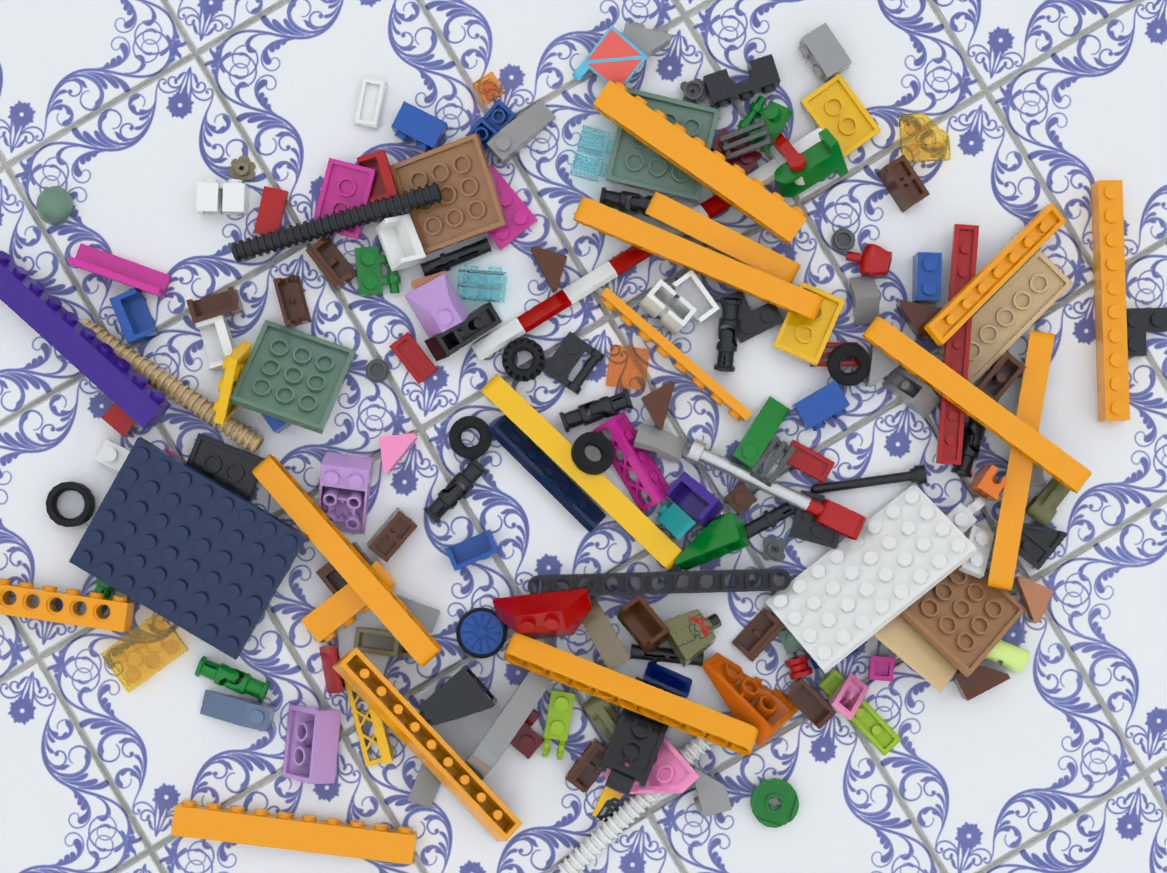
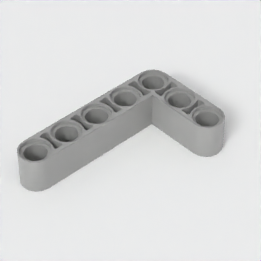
M529 671L483 739L469 755L465 763L481 780L485 778L498 762L553 681L552 679Z

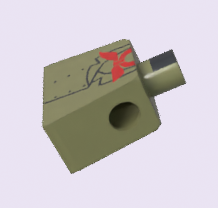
M698 609L663 621L670 630L666 640L683 667L691 663L714 643L716 636L713 630L722 626L717 614L714 613L704 618Z

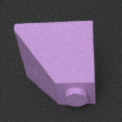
M445 273L404 295L428 337L463 322L469 315Z

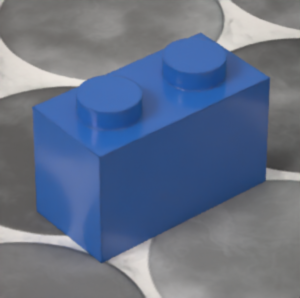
M404 101L391 128L396 132L394 136L405 142L410 139L417 143V148L427 152L439 147L448 129V125L446 122Z
M917 252L913 256V303L936 304L941 301L942 253Z
M835 380L795 403L792 407L806 430L812 428L813 431H816L826 425L824 420L833 416L836 419L847 413L845 408L850 404Z

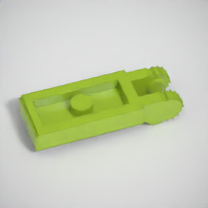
M552 689L543 737L545 742L542 757L549 755L550 739L560 740L556 756L557 759L562 760L565 741L567 742L575 693Z

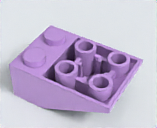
M326 452L320 470L318 506L340 531L365 533L372 482V457Z

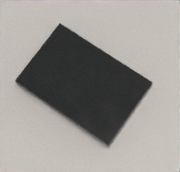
M198 433L186 464L250 501L258 482L252 470L265 458Z

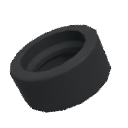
M62 482L54 486L46 499V511L50 519L64 527H75L86 523L93 515L95 509V498L91 490L84 484L77 482ZM68 490L77 491L81 494L85 505L83 512L76 518L71 519L63 517L57 509L58 497Z

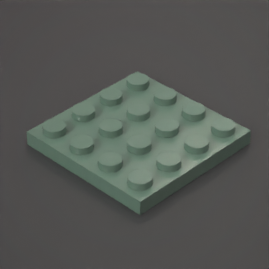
M627 88V93L633 97L638 95L648 103L647 107L653 111L658 109L667 116V121L673 125L678 123L687 130V135L692 138L695 136L706 143L705 147L711 151L720 109ZM618 127L605 181L650 192L656 191L663 195L698 203L702 189L700 183Z
M265 320L230 397V403L322 434L351 367L356 350Z

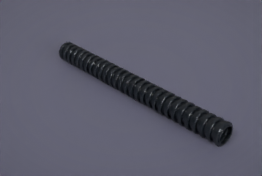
M433 182L431 186L426 184L425 188L419 186L418 190L410 189V192L396 193L394 197L389 195L388 199L383 197L381 201L376 199L374 203L371 201L367 202V205L362 203L360 207L346 208L344 212L343 210H339L337 214L332 212L331 216L326 214L324 218L319 216L317 220L314 218L310 219V222L305 220L303 224L296 223V226L282 227L280 231L275 229L274 233L269 231L267 235L262 233L260 237L255 235L253 239L246 238V241L232 242V254L234 259L241 263L242 259L247 261L249 257L253 259L256 258V255L261 257L263 253L277 252L279 248L284 250L286 246L287 248H291L293 244L298 246L299 242L304 244L306 240L311 242L313 238L317 240L320 239V236L325 238L327 234L334 235L336 231L341 233L343 229L344 231H348L350 227L355 229L356 225L362 227L363 223L368 225L370 221L374 223L377 222V219L382 221L384 217L390 218L393 214L398 216L400 212L405 214L407 210L409 212H412L414 208L419 210L420 206L425 208L427 204L432 206L434 202L441 203V192L436 182Z

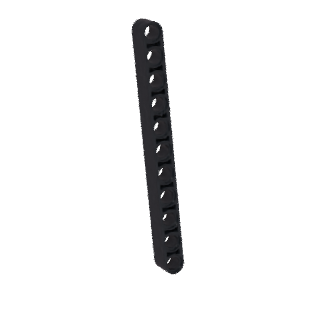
M779 568L548 574L533 576L528 582V591L530 594H539L532 589V583L536 579H541L546 587L540 593L558 591L556 582L562 578L568 580L570 584L568 590L581 589L580 581L584 578H590L594 586L588 591L589 596L781 591L790 585L791 578L787 571ZM780 572L784 575L785 582L781 586H776L773 583V576ZM753 573H757L761 577V582L756 587H752L748 581ZM728 574H734L737 577V583L734 587H727L724 580ZM681 575H686L689 578V585L684 589H680L676 585V580ZM704 575H711L713 578L712 586L703 588L700 584V579ZM635 576L641 579L642 583L639 589L632 590L628 587V581L631 577ZM609 577L615 578L618 582L616 589L612 591L604 587V581ZM654 577H664L665 586L662 589H655L652 586Z

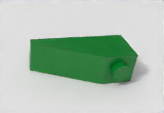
M770 396L731 454V457L749 469H753L790 409Z
M724 513L719 516V519L711 521L674 560L675 565L688 570L749 546L743 519L734 513Z

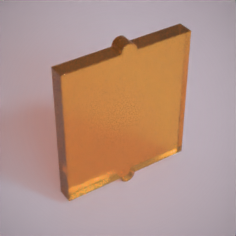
M611 344L606 386L645 391L650 349L635 348L632 345L627 347Z

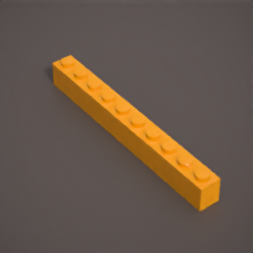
M609 81L593 103L594 110L789 246L807 220L804 217L805 213L800 208L794 205L790 207L784 203L785 199L776 192L770 193L764 189L765 184L756 178L752 180L744 175L746 173L744 169L736 164L732 166L725 161L726 157L716 150L712 152L705 147L706 143L696 136L692 138L687 135V130L680 124L675 123L673 125L667 121V116L660 110L655 109L653 111L647 107L648 103L640 96L636 95L633 97L627 93L628 89L620 82L613 83Z
M1098 180L1091 185L1098 422L1130 420L1122 180Z
M357 647L349 650L333 666L334 670L497 842L507 841L522 825V822Z
M183 800L182 803H178L174 808L171 835L412 865L415 857L418 832L412 831V827L398 826V829L388 828L389 825L383 823H374V826L364 825L365 822L359 820H350V823L340 822L341 819L334 817L318 820L316 819L317 816L303 814L301 818L293 817V813L279 811L277 815L269 814V810L256 808L253 812L245 811L243 806L233 805L228 809L221 808L219 803H206V806L197 805L195 800Z

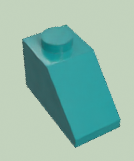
M674 502L671 505L665 503L657 512L659 517L656 520L676 540H680L696 523Z

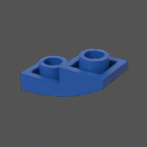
M498 99L484 117H481L466 136L474 133L479 134L485 151L488 148L486 143L513 121L517 114Z

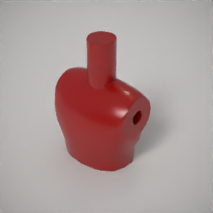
M867 244L862 254L847 251L846 260L860 263L859 273L868 277L887 276L892 261V252L875 244Z

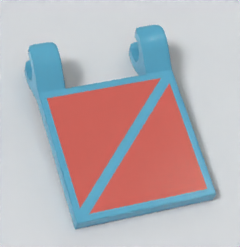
M611 25L572 76L579 81L585 78L589 70H592L606 84L612 81L613 83L620 82L625 86L647 59L648 55Z

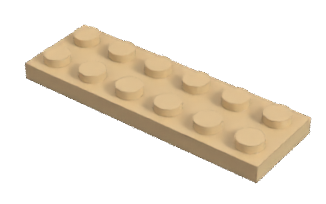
M1040 250L972 316L968 381L971 384H974L1073 284ZM945 344L937 351L943 358Z

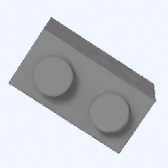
M826 23L801 38L799 43L801 54L805 59H810L814 65L812 67L814 74L818 79L822 78L825 83L851 65L852 61Z

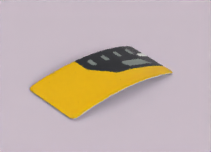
M605 786L592 816L607 822V817L613 816V811L616 810L623 794H619Z

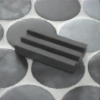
M765 120L720 137L724 145L723 149L727 154L725 155L727 160H732L773 144ZM760 128L763 129V131L752 134L735 142L729 143V140L740 137L742 135L758 130ZM765 136L766 140L750 145L735 152H732L731 150L732 148H735L737 146H740L742 144L748 143L750 141Z
M775 436L751 470L750 475L771 487L796 448L793 446L789 447L787 442H781L779 437ZM776 445L779 447L762 473L759 474L758 470ZM784 450L787 452L771 477L767 479L765 476Z

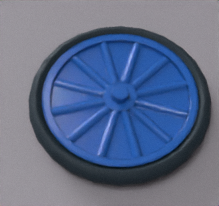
M484 607L474 608L466 612L459 620L456 629V638L459 646L465 653L475 658H488L498 653L503 647L507 636L506 625L498 619L496 612Z

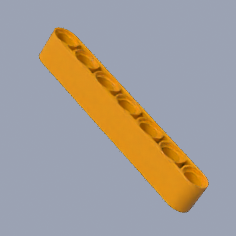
M656 191L645 211V214L739 262L791 284L801 266L795 261Z

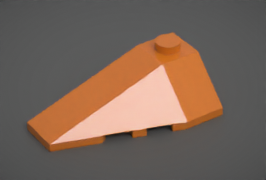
M716 653L702 664V668L734 718L758 729L755 743L759 747L770 740L799 710L782 692L775 688L772 691L762 685V680L756 676L754 679L743 673L740 666L719 653Z

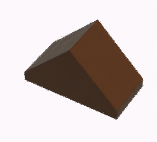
M532 247L531 252L553 293L557 292L567 262V256L540 247Z
M672 381L641 398L655 426L659 429H663L675 382Z

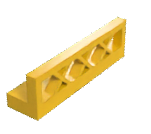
M344 680L366 767L379 763L393 762L395 758L386 724L370 707L366 714L357 710L356 703L360 696L357 695L355 699L353 694L355 691ZM359 715L364 717L362 722H360ZM366 719L373 723L375 733L372 738L363 733L362 730ZM365 738L370 741L368 745H366ZM373 742L378 745L381 757L370 760L368 749Z

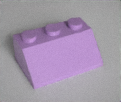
M289 704L282 777L309 784L335 783L341 710Z

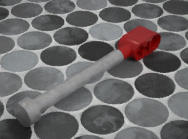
M695 439L686 461L695 465L700 461L817 516L815 522L857 541L867 519L863 515L828 499L821 503L776 481L769 487L751 476V469L706 449L707 443Z

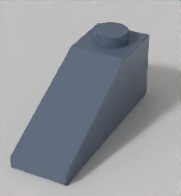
M205 690L200 714L242 727L267 732L271 729L276 705Z

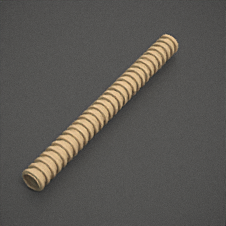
M90 319L82 322L85 327L92 329L96 333V337L99 340L110 345L114 350L113 352L119 358L128 361L136 373L146 377L152 387L156 386L157 390H162L165 396L169 395V399H175V403H181V407H187V411H193L194 416L199 415L200 420L205 419L206 424H212V428H218V432H224L226 437L230 436L231 440H236L238 445H244L243 448L245 450L249 449L251 454L260 448L264 441V436L257 435L258 432L256 430L251 431L252 428L250 426L245 427V423H239V419H233V415L224 425L215 423L214 402H208V398H202L200 393L196 394L195 389L190 390L189 385L184 386L183 381L178 382L177 377L172 378L171 373H165V369H159V365H153V361H147V357H141L139 352L135 353L133 348H128L126 343L122 344L120 339L116 340L114 335L110 336L108 331L104 332L102 327L98 328V325L91 323Z

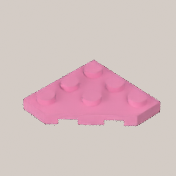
M664 737L644 788L639 786L640 782L634 781L629 794L683 793L700 776L672 743ZM624 762V765L628 767L629 763ZM610 769L602 774L606 780L611 772Z

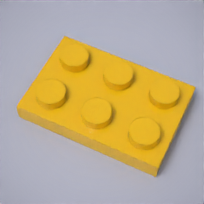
M840 73L800 101V104L817 127H820L822 130L827 128L836 138L844 158L881 132L879 126Z
M801 281L800 288L824 298L815 321H810L788 312L773 348L817 366L845 300Z
M243 341L237 348L234 347L232 353L224 359L222 369L225 370L224 377L220 379L217 389L220 391V396L215 401L213 412L216 413L215 423L224 425L239 407L230 403V397L251 353L252 343Z

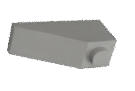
M539 100L501 129L486 143L487 147L503 165H506L556 117Z

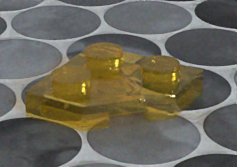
M914 113L900 114L898 116L901 156L904 154L909 163L947 161L951 159L949 134L937 127L926 114Z

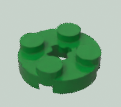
M779 778L762 780L753 789L750 805L752 813L761 824L767 827L778 828L795 818L799 809V799L796 791L787 781ZM777 796L781 805L771 809V804L768 803V800Z

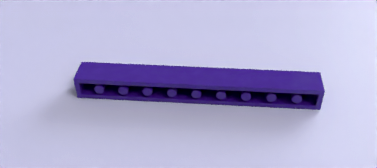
M0 251V300L143 429L156 426L171 405L165 399L166 396L148 384L146 377L136 373L128 361L119 358L113 352L114 350L110 345L99 340L92 329L85 327L79 322L78 316L68 312L62 306V302L59 299L50 296L41 283L30 278L28 272L24 268L17 266L11 260L9 254Z

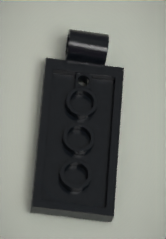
M638 676L635 678L636 680H639L641 682H644L646 684H649L651 686H654L656 688L662 689L664 691L681 697V695H678L672 691L662 688ZM623 708L599 765L601 770L604 767L611 770L605 786L626 796L629 795L634 781L640 782L639 786L644 788L669 726ZM624 762H628L629 766H625Z

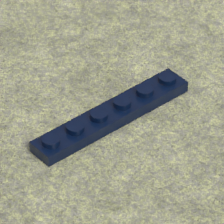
M506 415L488 430L586 530L591 532L607 516Z

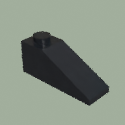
M489 301L469 313L463 322L442 333L429 337L424 342L435 360L439 361L449 357L502 321Z

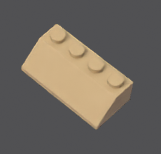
M900 614L873 635L940 693L958 670Z

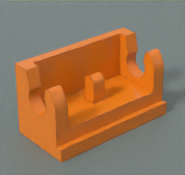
M993 464L983 465L968 488L987 501L998 500L1000 497L998 494L1005 486L1007 477H1003L1000 483L997 484V478H993V476L996 475L998 468Z

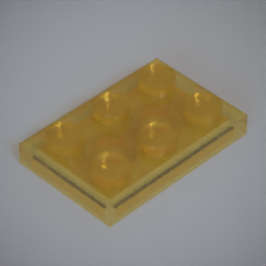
M156 613L100 655L126 691L130 693L189 649L169 621Z

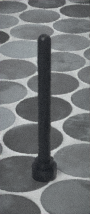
M922 464L915 465L914 468L909 469L907 472L815 484L811 487V492L820 494L905 481L916 482L918 485L927 483L925 466Z

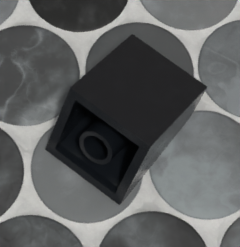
M465 664L419 706L421 709L420 715L428 724L432 722L434 725H438L490 709L496 704L497 699Z

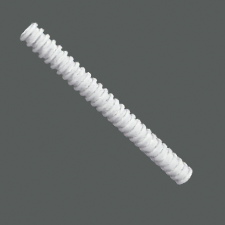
M698 737L690 738V742L688 744L685 743L684 748H680L678 751L690 765L694 766V761L696 759L699 761L701 759L699 756L705 755V751L707 749L710 750V746L713 743ZM662 794L630 795L629 801L625 800L624 805L618 807V811H613L612 817H607V822L603 821L602 826L596 828V832H591L592 836L590 838H585L586 842H581L580 847L574 849V853H569V858L565 857L563 859L564 862L558 864L559 870L562 873H580L579 871L581 869L584 870L586 864H591V859L595 860L596 855H600L602 853L601 850L603 848L606 849L608 843H613V838L617 839L618 834H622L624 828H629V823H634V818H639L640 813H644L646 807L650 808V803L652 801L656 802V797H661Z

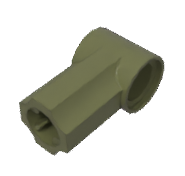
M1052 478L1039 496H1035L1025 509V513L1043 527L1046 526L1057 513L1056 508L1070 490Z
M592 696L582 706L610 740L619 717L613 710L614 707L610 702Z

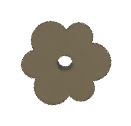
M242 155L238 160L233 159L231 161L232 167L229 169V175L232 178L242 180V183L245 179L248 181L254 179L255 173L253 170L256 168L254 162H250L248 156Z

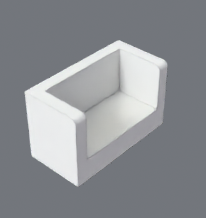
M410 214L386 218L375 227L392 271L415 267L426 258Z
M693 270L679 278L671 286L677 292L678 297L682 296L697 309L693 318L698 325L713 316L720 309Z
M223 315L195 323L196 328L200 330L210 362L208 368L211 371L221 369L225 357L229 356L235 347L227 318Z

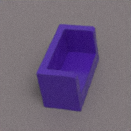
M685 471L666 491L671 501L704 528L724 508L717 497Z

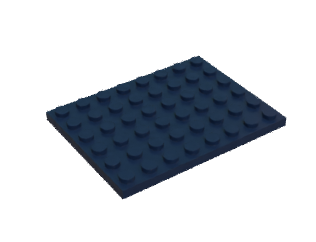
M139 437L69 562L237 660L308 535L142 437Z

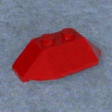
M587 588L493 599L498 619L516 633L532 639L571 636L592 609Z

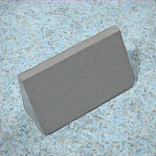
M423 763L407 801L431 808L441 782Z

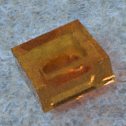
M493 72L488 73L472 84L485 106L505 94V90Z

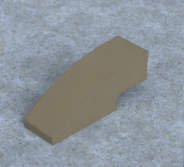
M591 596L592 609L582 624L607 668L613 670L630 660V657L596 597Z
M356 627L354 648L357 647L361 652L413 659L389 630Z

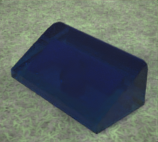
M649 661L642 675L643 680L681 697L687 698L689 695L692 679L659 664Z

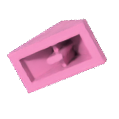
M408 433L379 437L382 466L386 474H390L418 439L416 434Z
M850 673L827 702L851 720L868 692L869 687Z

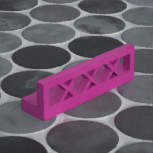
M80 243L76 257L70 256L67 262L77 268L137 288L163 299L172 278L168 274Z
M625 412L616 415L592 430L604 435L602 430L607 427L612 434V441L610 442L615 452L612 464L641 512L668 497L666 491L670 486L648 450L634 447L637 432ZM617 449L623 452L625 456L624 461L619 460L617 457ZM629 470L635 472V474L637 475V482L631 480V478L629 477ZM641 490L647 492L652 501L646 504L641 496Z

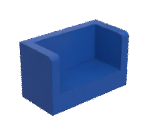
M134 288L109 299L128 344L134 345L159 334L141 290Z
M491 529L445 549L454 571L500 551Z

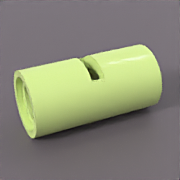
M1000 640L985 659L993 663L999 662V665L1022 673L1028 662L1030 652Z

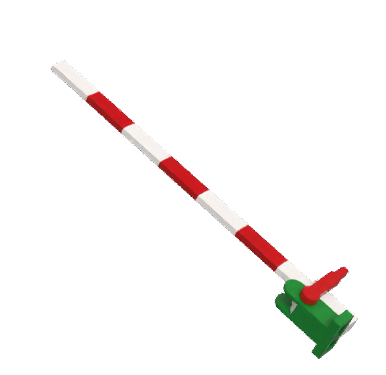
M819 127L793 144H790L780 132L773 143L774 147L779 151L774 155V159L751 172L747 177L752 180L756 178L765 185L776 180L780 184L779 190L781 195L789 198L802 193L834 172L840 178L849 172L839 142L827 128L822 130ZM714 195L692 210L711 219L731 207V205L717 195ZM668 225L661 228L679 237L686 235ZM634 246L630 247L471 346L478 359L482 361L508 345L511 341L513 342L653 254Z

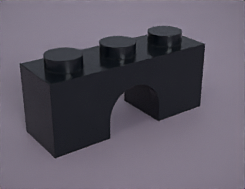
M772 54L749 61L747 68L750 79L745 83L733 82L729 78L727 69L703 76L702 81L710 107L717 106L718 109L730 106L731 101L737 99L743 102L754 97L753 94L759 92L763 94L774 92L781 80Z

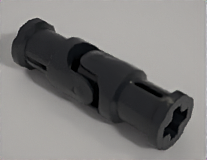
M602 187L599 203L616 208L623 213L640 214L641 212L645 217H649V215L645 214V211L653 196L648 195L642 199L641 197L643 196L638 193L623 190L620 193L608 191L606 187ZM631 195L630 210H627L625 201Z
M721 297L723 308L722 317L719 318L717 334L720 341L716 344L718 355L717 364L714 365V369L734 372V352L737 351L736 340L739 336L740 328L738 314L742 299ZM722 325H729L734 327V329L731 327L722 328Z
M623 389L622 393L611 397L604 396L599 400L579 405L578 409L567 413L560 412L559 415L567 433L571 428L582 424L587 426L602 420L604 417H612L618 411L634 408L627 389ZM589 409H590V411L592 412V413H591V416H589V415L587 414V411H588Z
M970 416L968 422L964 424L961 465H955L951 470V473L967 478L972 476L970 472L974 459L978 458L979 449L986 431L984 426Z
M471 458V463L462 472H458L446 488L437 494L438 497L429 507L423 509L438 524L441 522V517L450 508L453 509L458 501L474 487L473 484L481 475L488 473L476 459ZM456 482L463 483L464 490Z

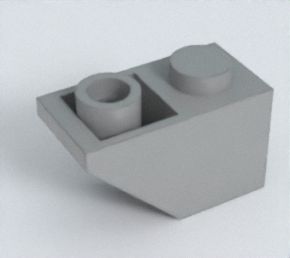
M638 22L625 23L623 35L648 55L647 58L670 45L672 34H668V31L665 29L654 28L652 30L644 28L645 25Z
M692 766L700 776L690 785L691 789L696 788L698 797L694 798L697 812L702 811L703 816L707 817L732 810L724 782L698 767Z

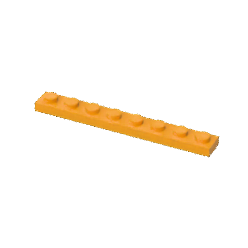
M1053 203L1047 204L924 326V329L938 346L943 345L1066 222Z
M608 287L602 292L601 298L603 301L601 303L612 312L615 309L620 313L621 317L619 319L628 327L635 326L639 330L637 334L645 342L649 343L651 340L658 346L655 350L665 359L668 356L676 362L673 366L682 374L688 372L693 377L692 382L698 388L703 390L705 387L712 393L709 397L719 406L722 403L730 409L728 411L730 416L736 421L740 419L746 421L750 417L752 412Z

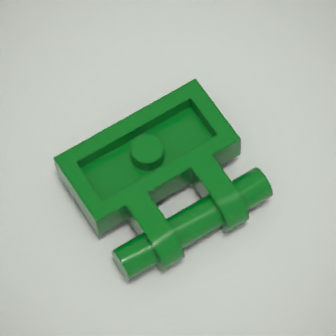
M759 95L757 100L749 106L748 109L750 111L744 120H740L737 130L752 125L756 117L760 116L758 122L766 121L772 142L774 143L793 112L789 108L773 101L769 103L767 108H763L767 99ZM760 128L747 134H749L750 136L752 134L763 131V129ZM765 136L750 141L748 144L753 145L766 140ZM773 144L760 148V150L768 153Z
M379 246L354 249L358 296L383 295L382 285H389L390 294L400 293L399 284L401 283V277L398 275V270H391L386 255L380 256ZM381 264L388 265L387 277H382Z

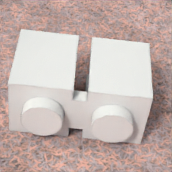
M210 178L204 179V182H197L196 211L204 215H222V212H226V215L248 216L249 187L239 179H228V183L223 184L218 183V179Z
M660 279L638 305L654 319L659 316L661 319L658 322L675 336L686 325L697 309L682 296L669 306L667 303L677 292Z

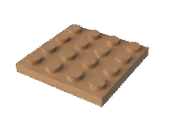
M474 133L390 165L397 191L400 194H403V191L410 192V189L418 190L419 186L425 188L426 184L431 186L433 182H436L439 186L442 196L441 203L434 202L432 206L427 204L425 208L420 206L419 210L414 208L412 212L407 210L405 213L410 214L425 255L508 225L479 134Z
M957 568L900 613V615L962 674L968 677L1025 612L1026 608L1005 589L988 587L989 574L986 571L984 576L979 579L961 572Z

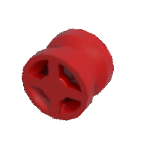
M807 654L785 660L786 666L790 669V680L813 673L812 668L808 666L807 661L809 658Z

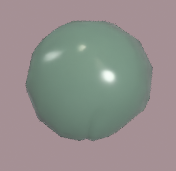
M51 186L40 193L37 198L36 208L41 219L53 226L67 222V218L73 212V200L66 189Z

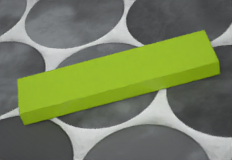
M834 668L818 686L830 698L845 678ZM863 699L851 721L885 756L902 739Z

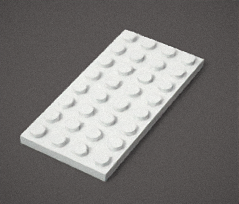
M914 483L864 523L857 541L847 537L837 544L836 549L832 548L794 578L785 590L778 591L765 603L823 672L827 673L978 551L970 540Z

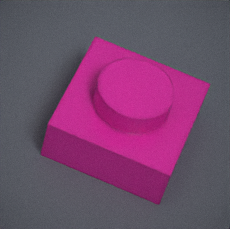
M870 655L868 679L893 682L895 657Z

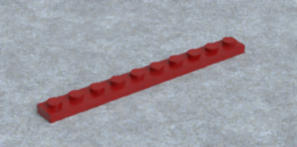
M954 224L948 302L976 275L978 225ZM972 316L945 342L943 363L967 381ZM943 396L940 399L936 463L961 465L965 413Z

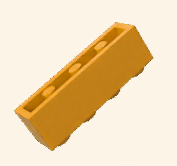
M380 560L373 563L371 567L390 589L395 591L393 586L397 582ZM346 584L301 621L318 643L323 640L328 643L338 635L336 632L338 628L342 625L347 628L357 620L356 614L360 611L366 613L370 608L353 588Z

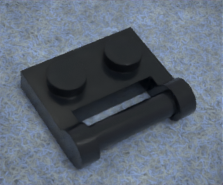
M569 332L542 371L578 395L582 390L580 388L598 361L601 362L605 355L572 332ZM587 352L591 356L573 382L567 379L568 375L582 355Z

